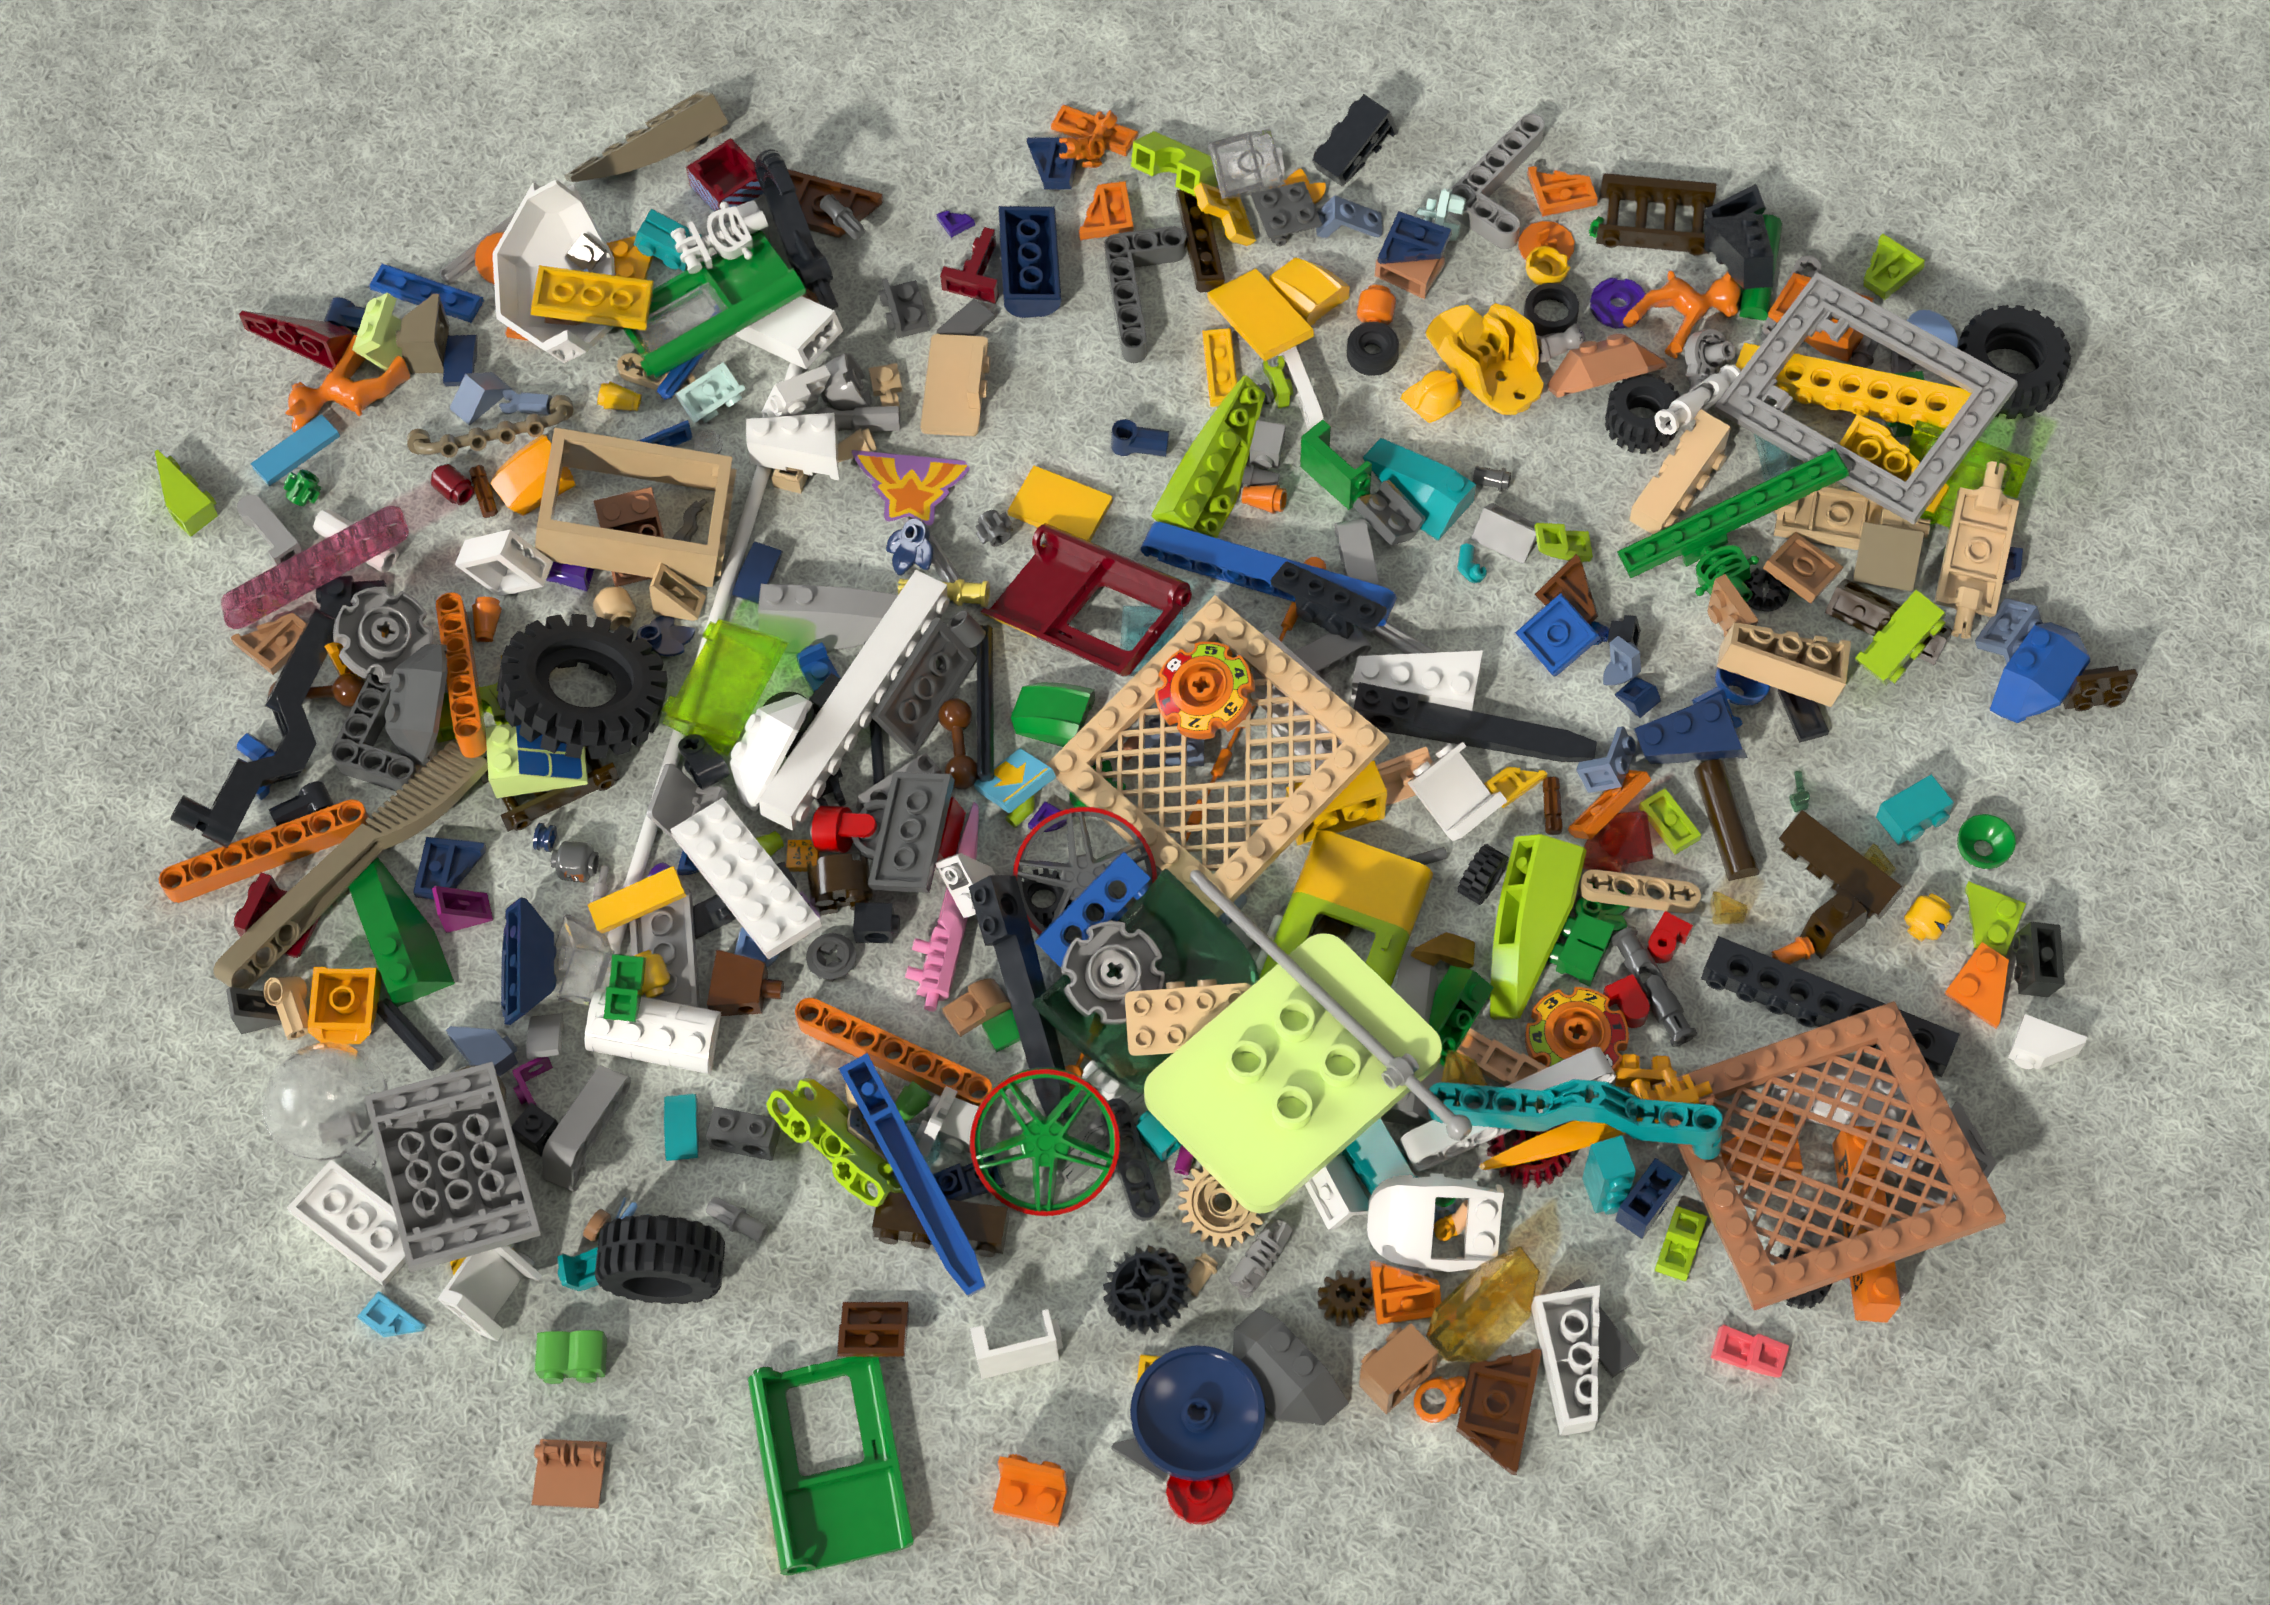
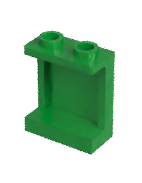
M1322 419L1301 436L1300 467L1344 507L1350 510L1353 508L1358 497L1370 494L1372 464L1367 460L1357 469H1354L1330 448L1331 426Z

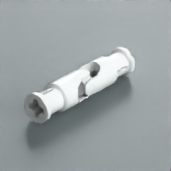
M1726 364L1720 369L1718 374H1712L1687 394L1673 401L1667 410L1662 409L1656 413V427L1663 434L1672 435L1675 433L1680 425H1686L1695 419L1694 417L1701 408L1705 411L1716 404L1741 372L1740 369L1735 365Z

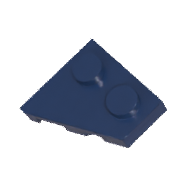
M426 837L413 891L415 897L434 899L432 888L435 886L456 889L486 853L485 843Z

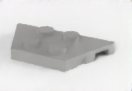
M1956 1101L1951 1111L1987 1179L1997 1162L1989 1149L1986 1148L1979 1132L1964 1112L1962 1104ZM1928 1144L1922 1153L1935 1157ZM1918 1159L1912 1171L1929 1177L1934 1164ZM1939 1168L1935 1180L1948 1184L1941 1168ZM1909 1178L1904 1191L1921 1196L1926 1184ZM1931 1186L1926 1199L1943 1205L1948 1192ZM1953 1195L1951 1202L1957 1201L1955 1195ZM1900 1197L1895 1210L1914 1212L1917 1203ZM1922 1206L1920 1213L1931 1210V1208Z

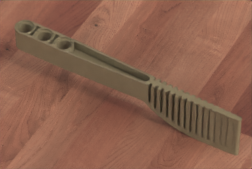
M453 740L450 741L443 750L439 751L431 761L426 763L425 767L420 769L419 773L417 772L414 775L413 779L410 778L408 780V784L402 786V790L398 789L396 791V796L392 795L390 797V802L386 801L383 803L385 805L384 808L381 806L378 808L379 813L374 812L371 814L373 819L368 817L365 820L366 825L362 823L254 923L217 960L213 968L214 976L229 987L249 989L312 926L383 850L395 846L421 832L454 806L488 770L487 759L482 756L476 758L465 757L462 755L458 743Z

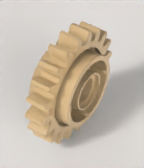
M1203 1165V1172L1193 1167L1191 1173L1195 1179L1184 1178L1182 1181L1189 1187V1190L1178 1192L1180 1197L1187 1199V1202L1180 1204L1178 1209L1188 1210L1189 1212L1182 1219V1222H1194L1190 1233L1193 1234L1201 1230V1242L1212 1236L1214 1247L1219 1244L1221 1238H1224L1226 1246L1230 1247L1233 1243V1236L1240 1243H1243L1245 1241L1243 1231L1253 1236L1256 1230L1252 1223L1257 1225L1264 1223V1220L1258 1216V1213L1244 1208ZM1218 1193H1226L1230 1196L1232 1201L1230 1209L1222 1210L1216 1205L1215 1197Z

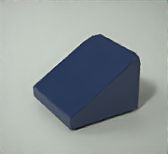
M1638 677L1633 678L1615 693V696L1639 718L1661 702L1657 687Z

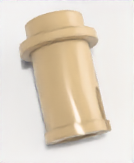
M1202 1253L1200 1257H1195L1194 1261L1196 1263L1188 1273L1191 1283L1187 1286L1194 1297L1199 1295L1198 1293L1211 1274L1215 1275L1218 1272L1216 1270L1218 1263L1205 1253Z

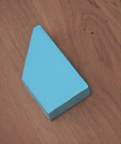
M379 1291L357 1316L360 1321L382 1337L420 1332L426 1328L425 1324Z

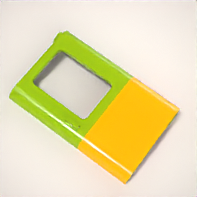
M1318 831L1273 941L1289 955L1307 940L1314 920L1319 914H1324L1369 930L1375 934V939L1365 963L1391 987L1431 883L1433 872L1426 865L1330 831ZM1269 954L1257 981L1278 964Z

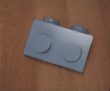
M1153 718L1149 722H1145V729L1160 728V718ZM1166 722V727L1177 726L1178 723L1169 725ZM1180 732L1166 734V747L1181 746ZM1160 734L1145 735L1144 749L1160 747ZM1187 737V766H1204V739ZM1181 752L1166 753V766L1181 765ZM1160 754L1144 755V766H1160Z

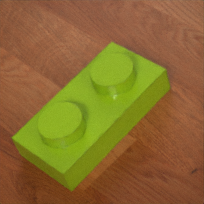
M1666 788L1640 802V811L1674 855L1700 841L1701 833Z

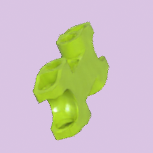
M811 1078L799 1080L793 1094L787 1089L778 1088L773 1090L766 1103L770 1115L790 1138L798 1143L809 1141L833 1163L832 1172L835 1179L849 1193L872 1207L883 1205L890 1191L905 1194L901 1185L892 1177L893 1170L890 1164L847 1131L848 1108L832 1091ZM806 1087H809L813 1091L814 1100H808L806 1098ZM779 1098L783 1099L789 1106L788 1114L780 1111L778 1107ZM873 1183L878 1190L876 1198L871 1196L868 1191L867 1185Z

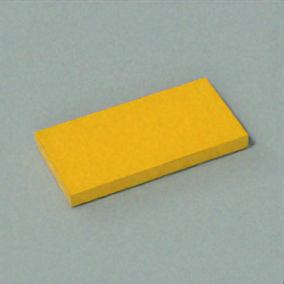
M539 265L531 305V315L646 331L654 281Z
M1256 268L1207 292L1208 299L1264 361L1314 337L1313 328Z

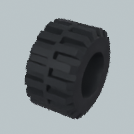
M1649 373L1646 376L1637 375L1633 378L1623 379L1622 383L1617 382L1614 385L1613 391L1611 390L1605 416L1606 431L1610 430L1609 437L1611 440L1617 438L1616 445L1621 448L1627 445V451L1632 453L1634 448L1640 449V454H1646L1649 448H1651L1652 453L1657 452L1659 445L1663 448L1668 446L1669 440L1673 441L1676 432L1672 435L1663 434L1656 427L1655 417L1641 418L1632 414L1630 410L1637 407L1648 408L1655 413L1662 409L1667 410L1670 404L1680 397L1679 392L1674 391L1673 384L1670 382L1666 384L1664 383L1665 378L1659 376L1656 379L1653 378V374Z

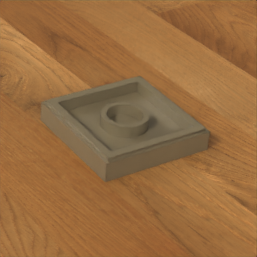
M1863 522L1852 581L1913 592L1924 532Z

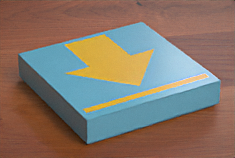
M1019 748L994 767V779L992 781L982 782L977 780L974 787L981 795L1010 813L1054 780L1056 775L1052 768Z

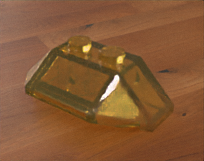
M1517 1246L1479 1265L1434 1309L1426 1336L1445 1361L1480 1362L1487 1360L1530 1318L1531 1306L1535 1297L1536 1281L1539 1279L1540 1271L1523 1248Z

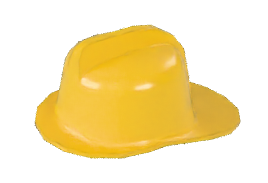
M1441 370L1429 372L1420 382L1402 393L1400 397L1401 400L1428 423L1434 422L1455 411L1462 404L1459 399L1456 375Z

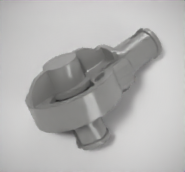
M1707 329L1697 331L1687 340L1685 360L1688 366L1686 376L1690 383L1689 391L1710 375L1718 374L1720 369L1726 364L1730 365L1731 359L1735 356L1734 345L1732 343L1729 344V341L1718 330Z

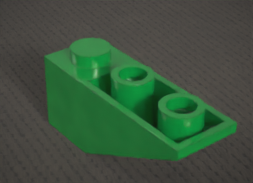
M1450 966L1435 991L1429 1025L1440 1037L1442 1049L1439 1064L1443 1067L1448 1066L1494 989L1492 985L1474 970Z

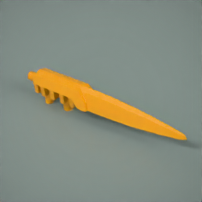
M1671 1067L1661 1072L1667 1086L1662 1087L1661 1084L1655 1085L1654 1091L1648 1092L1642 1079H1636L1631 1083L1636 1097L1646 1100L1699 1104V1098L1713 1093L1709 1081L1694 1086L1689 1074L1682 1076V1080L1679 1081ZM1638 1118V1122L1643 1121V1118ZM1655 1118V1124H1659V1120ZM1572 1121L1486 1160L1479 1165V1168L1489 1170L1536 1161L1589 1147L1593 1143L1625 1135L1626 1133L1606 1123Z

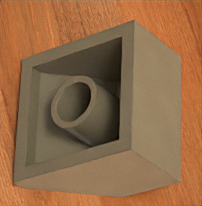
M432 294L405 315L401 321V330L396 331L397 347L402 348V358L408 365L411 374L443 373L445 349L450 325L439 294Z

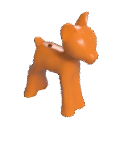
M1669 271L1666 284L1660 289L1650 290L1626 314L1622 323L1626 327L1631 328L1652 307H1673L1684 315V319L1671 343L1665 349V354L1677 359L1679 352H1682L1692 328L1706 314L1709 308L1714 307L1727 318L1738 313L1737 303L1741 294L1740 285L1727 271L1723 277L1713 282L1706 293L1700 294L1686 281L1676 277L1673 271Z
M353 335L345 354L335 368L326 376L323 384L318 389L305 386L302 382L292 385V390L288 396L289 409L285 412L286 415L294 417L292 431L295 433L309 423L318 414L325 402L334 401L344 408L356 412V415L360 417L362 411L373 402L385 398L399 385L411 379L404 359L396 356L384 374L377 378L353 382L351 380L353 374L366 360V358L352 350L357 336Z

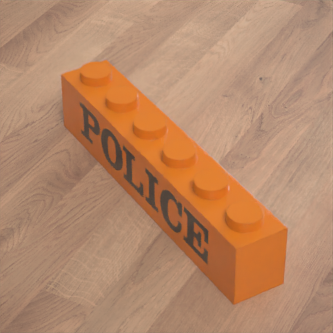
M1854 1126V1128L1870 1134L1873 1127ZM1840 1131L1832 1143L1838 1189L1843 1191L1867 1142L1866 1139L1844 1131ZM1873 1142L1867 1155L1881 1160L1879 1144ZM1864 1161L1859 1174L1876 1180L1881 1167ZM1855 1181L1850 1193L1867 1199L1872 1186ZM1878 1189L1873 1202L1887 1207L1885 1191ZM1846 1200L1841 1212L1858 1218L1863 1205ZM1869 1208L1863 1221L1881 1227L1886 1214ZM1842 1220L1844 1236L1849 1238L1855 1225ZM1860 1227L1857 1235L1866 1233L1869 1230ZM1895 1261L1850 1277L1855 1320L1887 1323L1901 1306Z

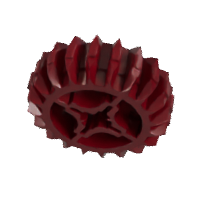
M1568 1122L1563 1123V1124H1560V1125H1557V1126H1554V1127H1552L1551 1129H1549V1130H1547V1131H1550V1130H1552V1129H1554V1128H1557V1127H1559V1126H1562V1125H1564V1124H1567ZM1515 1129L1517 1141L1512 1143V1147L1547 1131ZM1507 1133L1486 1142L1490 1145L1487 1148V1155L1489 1157H1494L1506 1151L1504 1138ZM1574 1151L1553 1156L1547 1162L1544 1158L1531 1161L1532 1165L1517 1164L1501 1167L1499 1176L1502 1178L1510 1173L1511 1185L1515 1184L1518 1178L1523 1179L1522 1187L1524 1189L1528 1187L1529 1180H1534V1185L1538 1189L1541 1187L1542 1178L1551 1185L1554 1181V1175L1561 1178L1564 1174L1563 1167L1568 1168L1570 1166L1571 1159L1569 1156L1573 1155Z

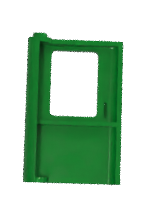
M844 1357L781 1373L774 1371L772 1367L755 1369L753 1375L748 1378V1385L780 1573L790 1576L883 1555L912 1546L914 1541L879 1357ZM847 1376L851 1381L864 1459L858 1464L803 1476L799 1472L786 1393L791 1388Z

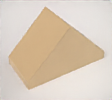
M660 563L657 565L649 587L653 614L691 621L697 620L706 596L664 564Z

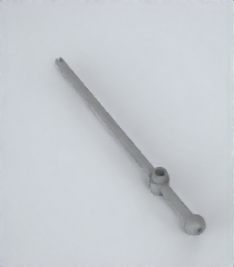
M1193 870L1190 873L1191 881L1386 1066V1070L1381 1076L1388 1087L1395 1089L1399 1085L1407 1086L1446 1124V1130L1450 1138L1461 1141L1470 1134L1472 1123L1469 1118L1464 1115H1455L1414 1076V1072L1419 1069V1065L1413 1056L1406 1053L1402 1057L1395 1058L1199 870Z

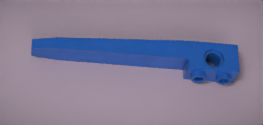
M868 1053L838 1068L945 1269L968 1297L983 1290L986 1286L977 1256Z

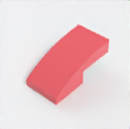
M1722 1325L1718 1328L1710 1358L1763 1375L1779 1378L1783 1372L1789 1345L1761 1334L1753 1337Z

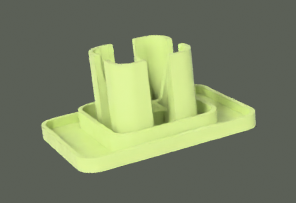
M1331 934L1313 935L1288 955L1395 1058L1402 1057L1406 1053L1413 1056L1419 1065V1069L1414 1072V1076L1419 1081L1424 1080L1435 1070L1439 1064L1442 1049L1441 1040L1437 1032L1340 938ZM1277 964L1148 1075L1144 1084V1099L1148 1110L1244 1208L1255 1213H1268L1281 1206L1411 1090L1405 1085H1399L1395 1089L1388 1087L1381 1076L1386 1070V1066Z

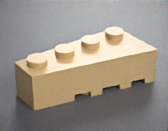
M1734 622L1720 645L1717 667L1832 707L1846 685L1851 641L1840 640L1839 643L1828 642L1827 637L1816 635L1813 639L1799 637L1798 632L1786 631L1784 634L1774 633L1771 628Z

